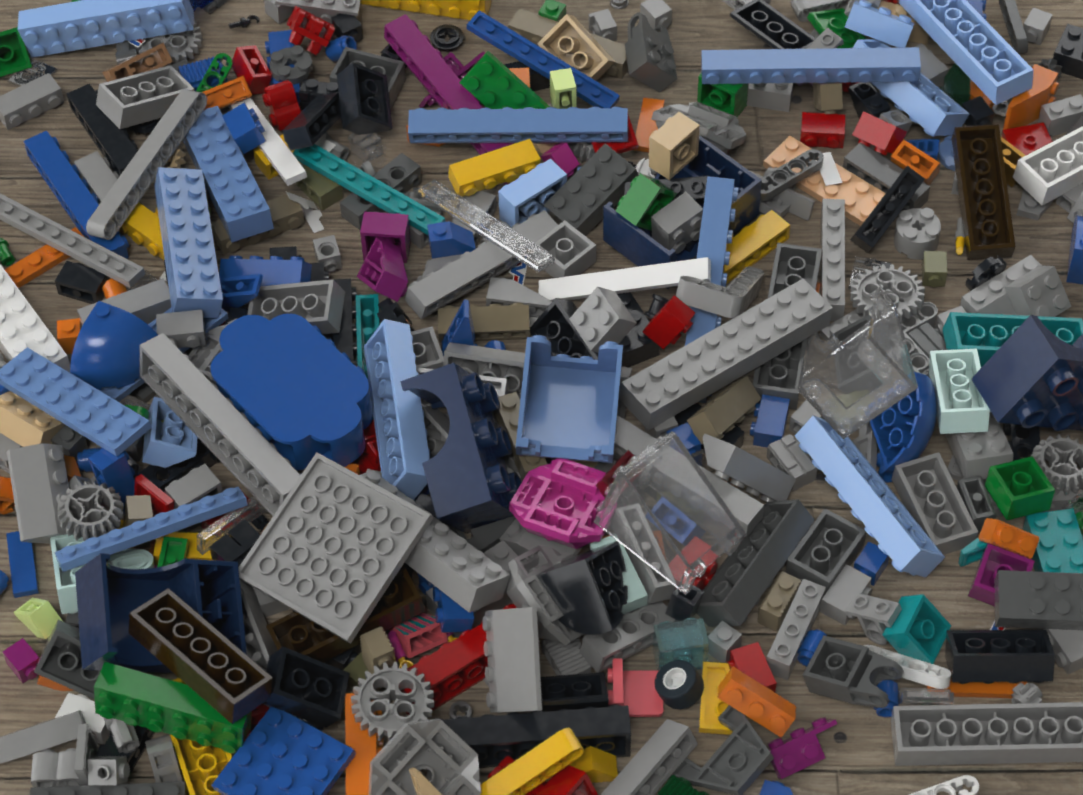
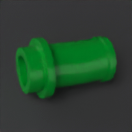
M0 238V261L3 266L7 267L15 262V257L8 248L9 243Z

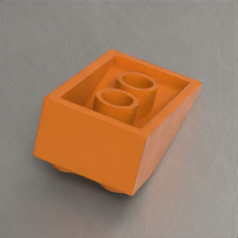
M1037 64L1033 65L1032 88L1013 97L1007 108L1003 130L1030 124L1039 119L1042 105L1056 101L1054 95L1059 87L1057 72Z

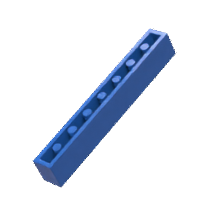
M46 130L25 140L24 145L27 156L83 236L126 259L129 258L127 248H129L128 241L125 236L119 235V230L110 240L91 236L87 233V222L99 206V201L94 192H89L86 180L84 178L80 179L77 167L69 163L70 159L67 153L60 150V144L56 137L52 138Z

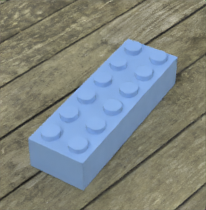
M857 39L853 48H891L888 44L876 39ZM921 72L919 82H870L872 86L880 90L882 96L891 99L897 109L905 111L911 121L920 124L924 128V132L932 137L953 135L954 128L962 127L969 116L965 109Z

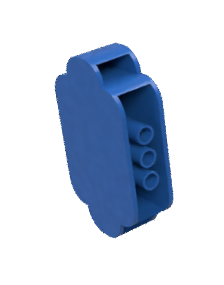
M282 314L270 321L263 316L246 315L236 319L222 330L219 338L222 352L215 356L210 367L216 386L225 398H229L232 401L234 407L240 413L245 414L254 428H258L269 443L274 444L279 454L283 458H287L296 471L306 469L316 452L343 467L349 465L362 455L365 449L364 430L373 419L368 379L362 368L356 367L346 353H341L331 339H326L316 325L312 326L305 318L297 314Z

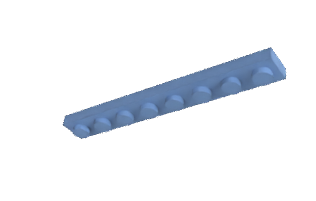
M239 486L228 488L213 496H205L199 501L183 504L177 509L158 513L154 517L143 521H136L124 528L113 529L99 537H92L85 542L66 546L54 553L62 571L65 572L87 564L100 553L112 555L247 506V499Z

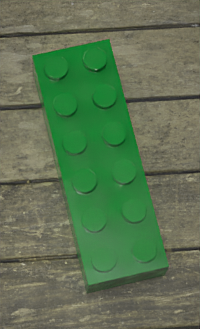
M104 662L94 685L95 713L101 717L121 720L131 726L139 725L146 727L156 733L164 732L178 739L196 741L202 746H214L221 748L227 753H236L242 747L252 728V711L234 724H231L187 684Z

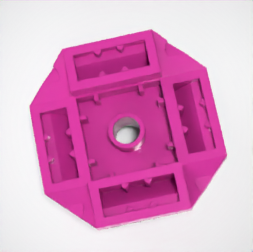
M557 458L551 461V464L542 465L528 471L510 501L509 510L527 532L546 538L548 541L579 549L591 542L601 541L617 511L619 502L616 499L611 503L596 487V484L606 472L568 459Z

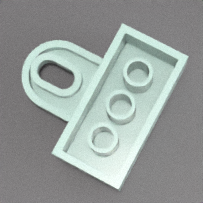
M977 349L930 351L929 376L936 391L937 420L940 434L988 432L989 413L991 410L971 380L981 369Z
M68 534L50 537L61 614H74L78 612L75 572L84 565L63 572L54 552L60 551L66 546H73L85 541L83 537L76 541L74 535L68 536ZM138 548L110 555V559L107 561L112 566L124 569L155 568L153 555L147 550Z

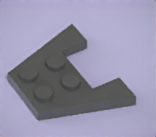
M729 705L718 717V720L722 725L733 731V733L702 768L688 758H685L672 775H675L677 778L683 777L694 786L732 795H743L774 757L745 715Z

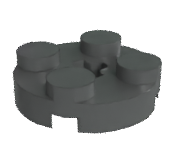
M300 45L284 48L271 54L270 72L272 77L278 82L280 79L282 81L289 80L292 82V85L298 84L307 79L310 71L312 72V58ZM289 64H294V67L291 68L290 66H287V65H289Z

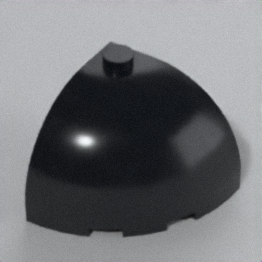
M618 541L579 554L536 575L563 613V616L558 620L573 631L588 635L606 633L614 630L624 616L621 610L622 605L627 604L628 586H623L622 573L626 572V567Z

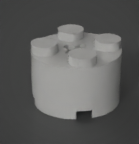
M912 208L899 213L895 227L894 246L900 254L903 252L908 255V258L919 260L923 259L924 251H934L937 249L941 223L934 214V211L931 208Z

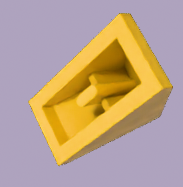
M592 746L584 749V753L577 760L569 764L586 772L592 783L611 782L618 775L616 756Z

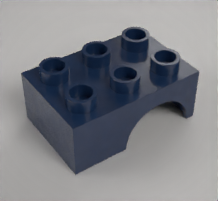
M699 135L698 155L672 178L710 176L735 179V187L739 188L737 201L732 203V208L736 209L735 221L730 222L729 230H733L734 235L759 214L762 180ZM658 172L655 176V179L657 180L667 179ZM704 199L696 200V202L703 208ZM610 201L603 206V241L636 266L697 259L699 239L691 252L683 250L676 254L673 248L669 251L650 237V230L635 226L617 213L613 208V203Z
M1030 315L971 380L998 423L1018 424L1024 428L1034 426L1049 427L1055 431L1065 429L1083 431V334L1073 345H1070L1049 331L1037 316Z
M451 363L400 381L403 391L409 390L431 404L433 410L446 408L449 414L450 428L444 446L433 458L422 463L437 519L468 534L471 533V529L513 517L514 515L509 510V504L522 482L515 471L509 474L507 471L504 456L512 454V445L505 428L495 427L492 412L500 409V402L491 382L484 384L477 372L470 374L456 363Z
M100 553L75 572L82 670L101 671L104 662H108L140 672L173 673L128 633L129 613L168 588L247 655L238 562L182 559L176 563L157 568L124 569L108 564L107 561L110 559V554Z

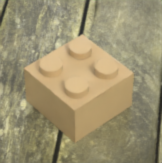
M681 112L668 118L665 124L658 130L653 131L649 137V167L668 180L675 176L698 155L700 125Z

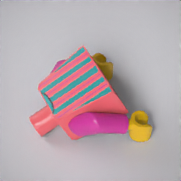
M421 613L389 629L390 632L387 635L390 643H392V647H394L395 661L399 662L400 669L405 663L407 668L414 665L411 661L406 660V657L410 659L445 642H452L457 639L453 638V632L441 633L440 623H436L435 616Z

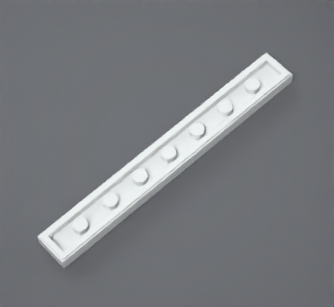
M251 98L229 106L232 110L245 103L249 110L251 108L255 110L259 117L258 120L265 129V132L262 134L266 140L258 147L287 186L307 178L305 169Z
M705 257L539 280L538 294L553 302L555 298L563 300L588 298L597 286L620 294L678 286L680 276H691L711 282V260Z

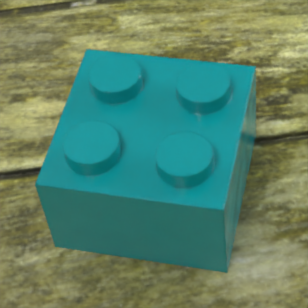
M924 594L902 596L898 602L902 608L891 628L886 627L882 635L899 654L934 664L946 639L947 630H950L952 625Z

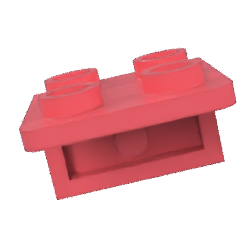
M612 658V668H607L608 683H612L613 690H608V705L628 706L629 717H661L663 715V700L655 689V678L659 670L623 671V658Z

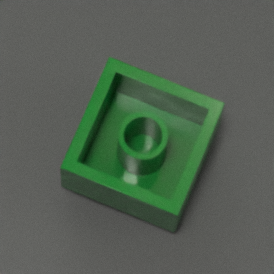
M702 74L698 76L697 102L736 117L747 107L748 84H702Z
M640 173L639 176L632 180L631 188L626 195L621 197L615 211L635 226L652 231L651 216L671 203L677 193L659 180Z
M1033 456L990 466L985 483L987 491L1006 520L1050 510L1055 493L1054 487Z

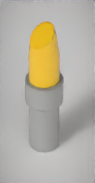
M962 217L957 220V231L955 232V246L958 255L963 253L965 244Z

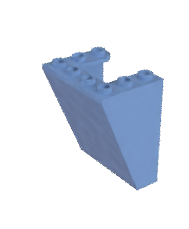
M534 335L533 337H527L516 438V455L613 463L623 345H618V343L612 341L605 342L599 346L598 360H594V358L589 356H582L580 358H570L566 354L551 356V342L545 336Z

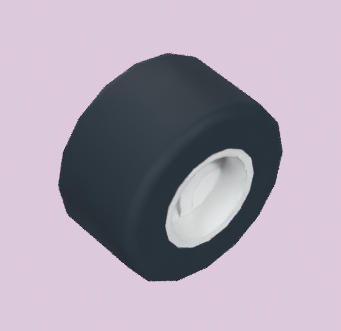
M675 660L667 663L659 670L655 678V689L666 705L672 709L681 710L689 708L700 699L704 690V681L691 663L685 660Z

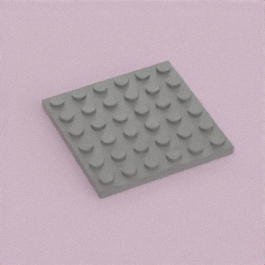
M316 452L239 566V579L351 644L433 520V516Z

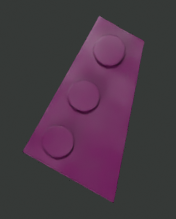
M376 236L357 277L374 291L397 302L400 297L405 295L408 283L400 247Z

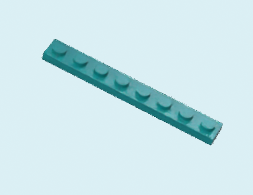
M316 144L296 149L293 152L295 158L302 164L391 214L400 213L408 215L409 225L428 235L427 224L445 222L443 216Z

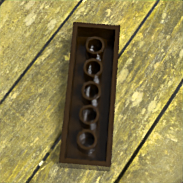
M999 124L955 127L951 139L967 260L987 259L991 256L997 258L996 255H1000L1002 258L1012 257L1016 246Z
M403 564L351 644L297 612H293L267 625L266 628L277 650L286 647L318 661L325 662L361 644L360 636L378 627H383L384 631H387L425 612L426 609L416 586Z
M169 588L129 613L128 633L231 724H234L271 698L273 678Z

